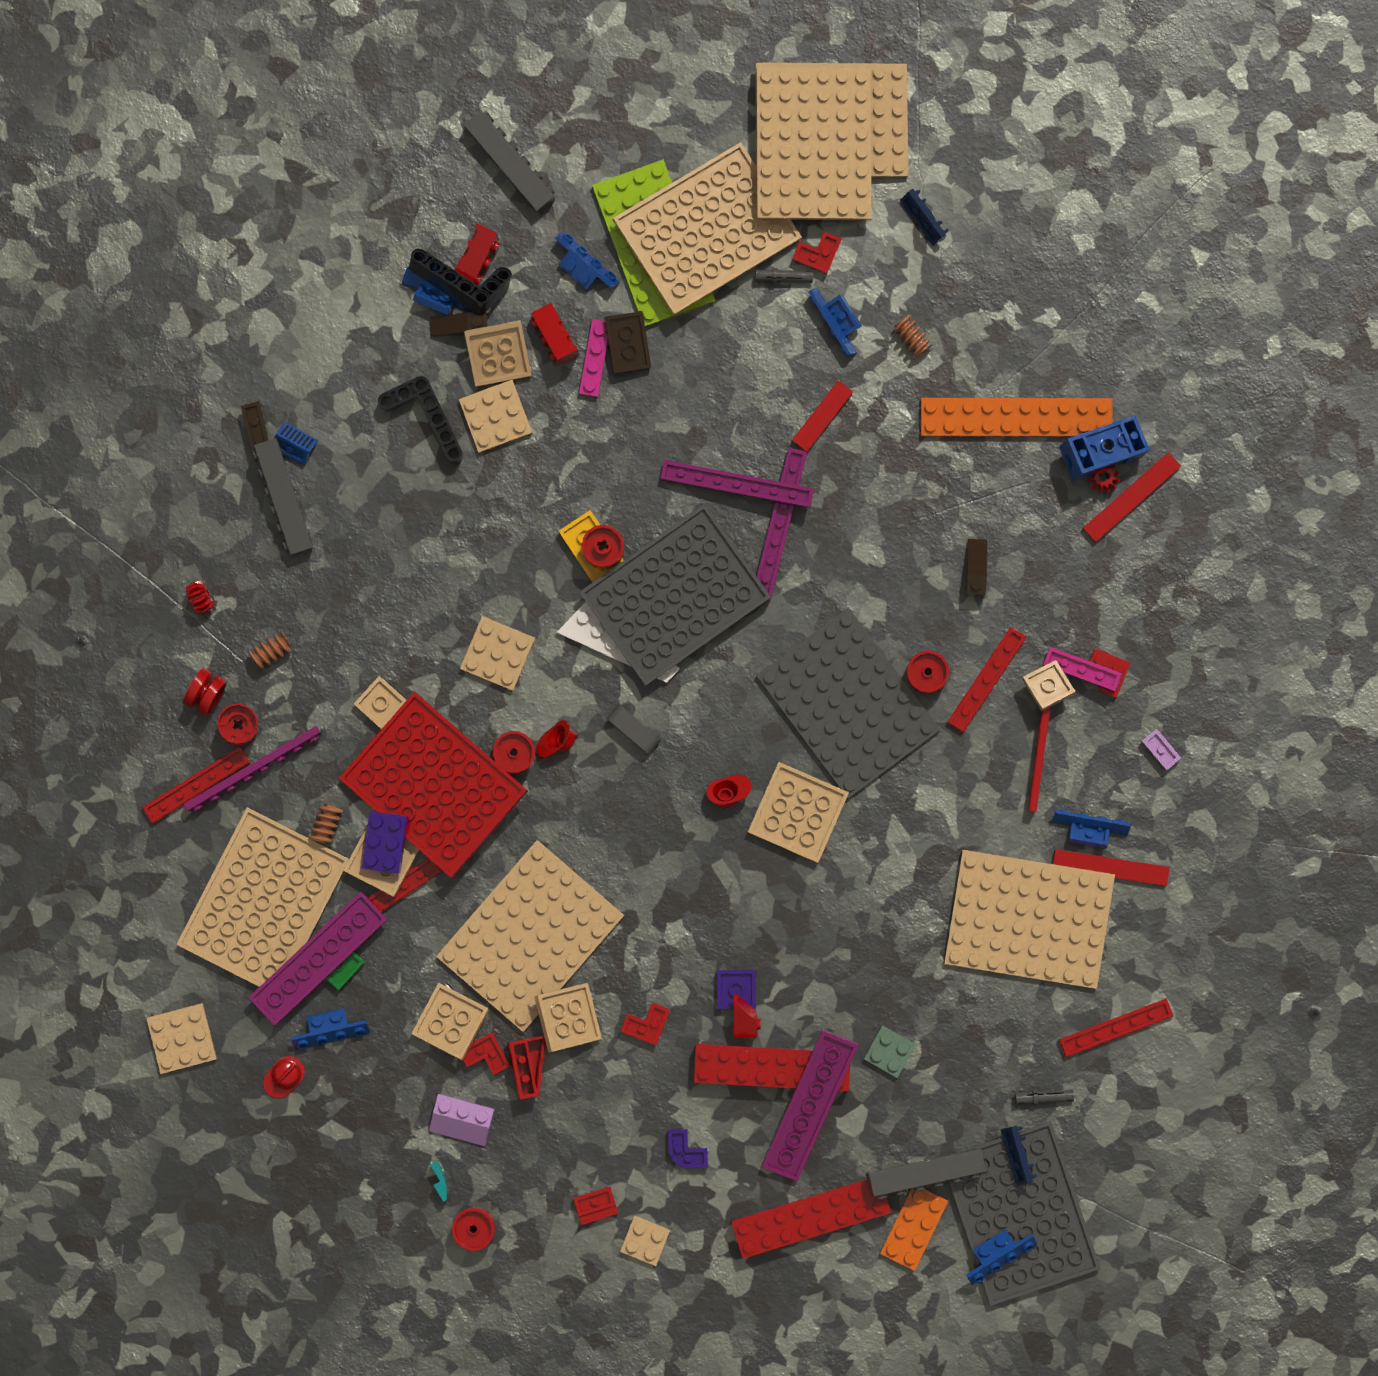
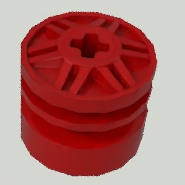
M239 703L231 704L224 708L219 714L217 721L218 731L223 740L234 746H242L251 742L257 735L259 728L254 711L247 705ZM234 722H243L241 725L242 729L240 730L237 728L235 730Z

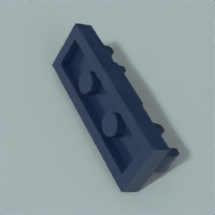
M912 189L900 201L934 246L946 236L949 230H943L940 227L943 222L935 220L932 212L924 204L926 198L922 200L919 198L920 190L914 191Z
M1011 1126L1000 1130L1018 1186L1033 1182L1032 1179L1036 1178L1037 1174L1031 1175L1029 1170L1034 1167V1164H1028L1027 1153L1021 1143L1026 1137H1020L1018 1133L1023 1127Z

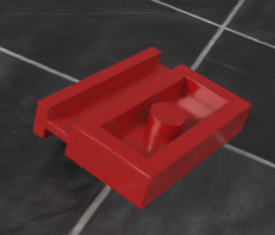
M611 1187L573 1198L581 1225L618 1214Z

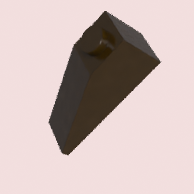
M473 312L430 317L431 337L465 335L464 331L488 327L487 313L477 315Z
M968 539L965 596L985 597L987 540Z

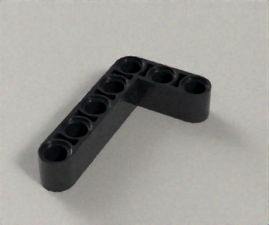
M419 248L412 251L409 262V269L414 274L477 315L486 313L508 290L512 273L508 268L499 267L479 287L427 251Z
M418 376L379 396L378 404L385 412L393 411L419 399L447 460L452 464L461 462L463 459L461 447L426 377ZM421 381L427 384L424 390L416 388L417 384ZM402 390H408L409 396L407 398L399 397V393ZM385 398L392 399V404L388 407L382 405V401ZM429 398L435 400L434 406L430 408L425 406V401ZM435 416H442L443 421L441 424L433 423ZM443 433H450L451 439L444 442L441 440V436ZM458 450L459 456L456 459L450 458V451Z

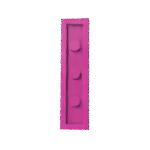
M592 319L579 395L598 398L608 344L605 321Z
M1052 647L1049 648L1043 664L1047 665L1056 660L1063 672L1113 691L1117 690L1123 674Z

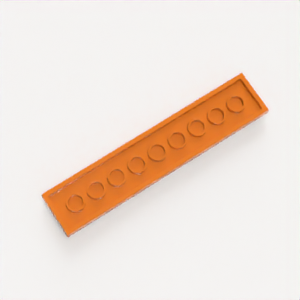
M921 398V437H1073L1112 423V398Z

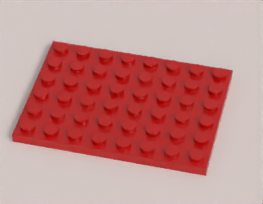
M415 691L339 777L343 783L376 812L408 816L405 838L451 878L457 874L528 792L525 787Z

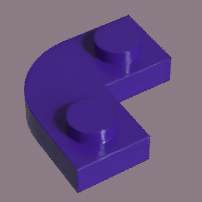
M688 1129L668 1130L669 1154L678 1166L683 1168H708L707 1148L688 1149Z

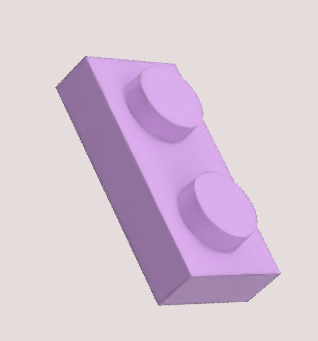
M1155 729L1141 741L1166 771L1181 759L1158 729Z

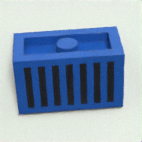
M286 422L274 437L278 439L282 454L302 465H305L311 450L318 442V439Z

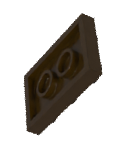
M639 311L604 317L613 374L651 368L643 312Z

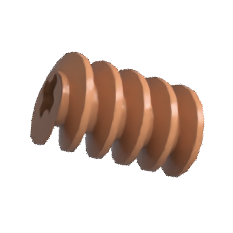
M909 314L895 325L894 333L901 332L898 338L900 340L906 338L903 342L904 346L911 344L908 351L915 350L913 357H918L932 345L928 346L930 338L923 339L926 334L925 332L918 333L921 328L920 326L913 327L916 321H908L911 317V314Z
M280 630L281 637L274 634V641L267 638L268 645L260 642L261 649L254 646V653L249 650L252 658L261 669L265 668L264 662L271 665L270 658L278 661L277 654L284 657V650L291 653V645L282 630Z
M325 804L326 806L319 807L323 814L316 815L320 821H314L318 828L311 829L315 836H309L308 838L327 845V842H333L329 835L336 834L332 828H338L334 821L341 820L337 813H343L344 811Z

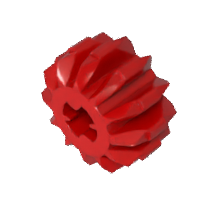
M1112 465L1111 468L1107 466L1096 470L1090 476L1093 478L1087 481L1088 483H1095L1091 489L1094 490L1098 486V493H1101L1103 488L1106 493H1109V487L1114 490L1116 488L1114 483H1119L1120 481L1118 478H1115V476L1120 474L1119 471L1113 472L1116 466ZM1102 473L1107 474L1105 477L1108 476V479L1104 482L1099 478Z
M199 580L186 587V594L196 613H205L214 607L213 599L204 582Z

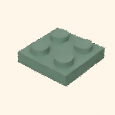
M882 1025L864 1060L898 1078L916 1044Z

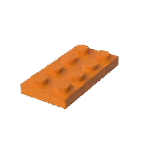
M911 1188L880 1254L915 1271L948 1200L926 1189L914 1191V1188Z

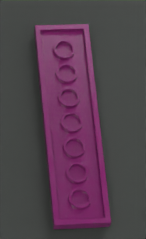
M361 891L248 998L274 1026L277 1025L388 919Z
M822 1029L763 1160L762 1168L798 1181L857 1050V1042Z

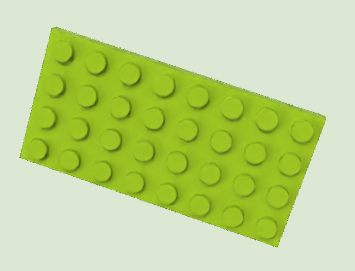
M664 159L592 185L638 312H643L645 327L715 302L714 295L711 293L673 316L612 220L617 215L672 183Z

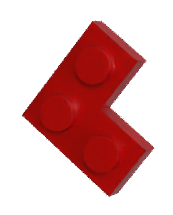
M824 231L817 248L799 241L792 260L827 274L842 238Z
M1095 648L1090 662L1123 673L1116 691L1102 686L1098 690V692L1117 698L1131 662Z
M652 1002L646 1020L627 1013L620 1032L657 1045L670 1009Z
M493 1032L473 1042L463 1059L467 1067L485 1059L493 1075L511 1066Z

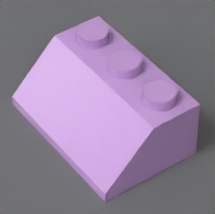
M438 1094L429 1131L485 1146L495 1109Z

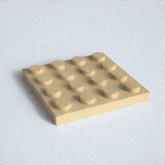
M778 762L748 833L818 863L849 792Z

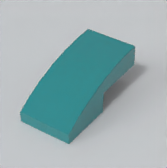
M437 1160L430 1164L440 1182L433 1186L444 1202L448 1199V1187L444 1171Z

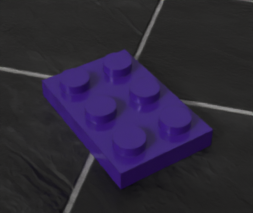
M369 812L362 869L401 873L408 816Z

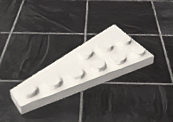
M586 602L557 631L562 636L632 667ZM675 665L657 679L668 683L680 668Z

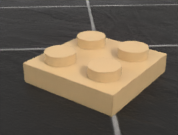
M1056 660L1022 678L1041 711L1075 694L1074 688Z
M378 676L357 699L354 705L382 729L406 702V699L382 677Z
M634 1215L620 1252L656 1266L670 1229Z

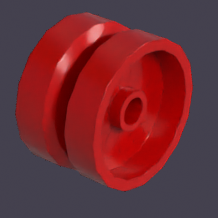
M598 525L589 529L582 541V550L586 561L594 568L602 570L617 565L624 553L623 538L619 531L608 525ZM604 544L607 546V549L601 551L600 546Z
M921 651L914 655L907 665V682L918 693H936L942 689L948 680V663L942 655L935 651ZM931 669V675H926L924 670Z
M203 667L190 684L184 696L183 704L190 708L198 704L197 712L207 717L217 705L228 681L220 676L212 680L213 672Z
M509 731L502 734L492 747V759L509 774H518L525 771L532 764L535 757V747L532 740L526 734L519 731ZM511 749L517 751L515 756L510 754Z
M469 1207L461 1211L454 1219L452 1225V1235L456 1243L470 1251L486 1247L492 1241L496 1232L495 1221L492 1215L479 1207ZM472 1225L477 1227V1232L470 1231Z

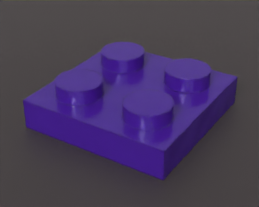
M717 970V1009H733L734 994L739 995L756 1009V970Z

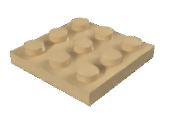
M521 320L464 331L475 387L532 376Z
M513 380L459 399L478 453L532 434Z
M482 616L460 669L514 691L535 637Z
M366 827L343 871L395 898L420 850L405 838L400 874L362 869L367 833Z
M438 983L411 1034L463 1061L490 1009Z
M588 983L534 996L548 1053L602 1039Z
M203 1003L146 1018L160 1074L217 1059Z

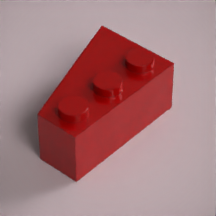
M476 223V231L472 239L468 240V246L464 254L461 255L455 271L479 286L483 279L481 274L484 269L487 270L492 260L489 258L493 252H497L500 243L498 242L499 238L496 232Z
M552 303L531 313L532 319H530V322L534 329H539L542 334L539 338L543 346L547 345L550 352L548 355L553 363L557 362L558 366L579 355L578 349L573 344Z
M544 1036L507 1043L517 1100L539 1096L546 1041Z

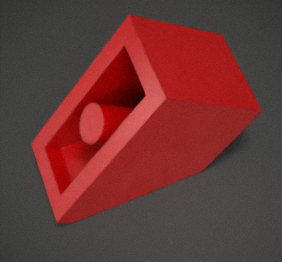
M734 994V1038H757V1030H761V1018H757V1011L739 995Z

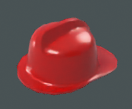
M561 720L540 737L536 747L537 754L542 758H548L556 752H567L573 746L578 735L570 729L567 721Z
M740 774L718 779L708 785L706 790L707 797L719 807L729 808L750 794L752 783L748 777Z
M286 1056L278 1060L264 1077L263 1086L266 1093L273 1098H283L290 1094L304 1077L305 1070L302 1062L293 1056Z

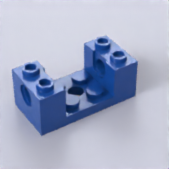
M1136 415L1070 437L1059 446L1073 482L1089 477L1096 470L1121 461H1123V464L1138 460L1150 451ZM1104 441H1109L1112 444L1111 450H1107L1104 447Z

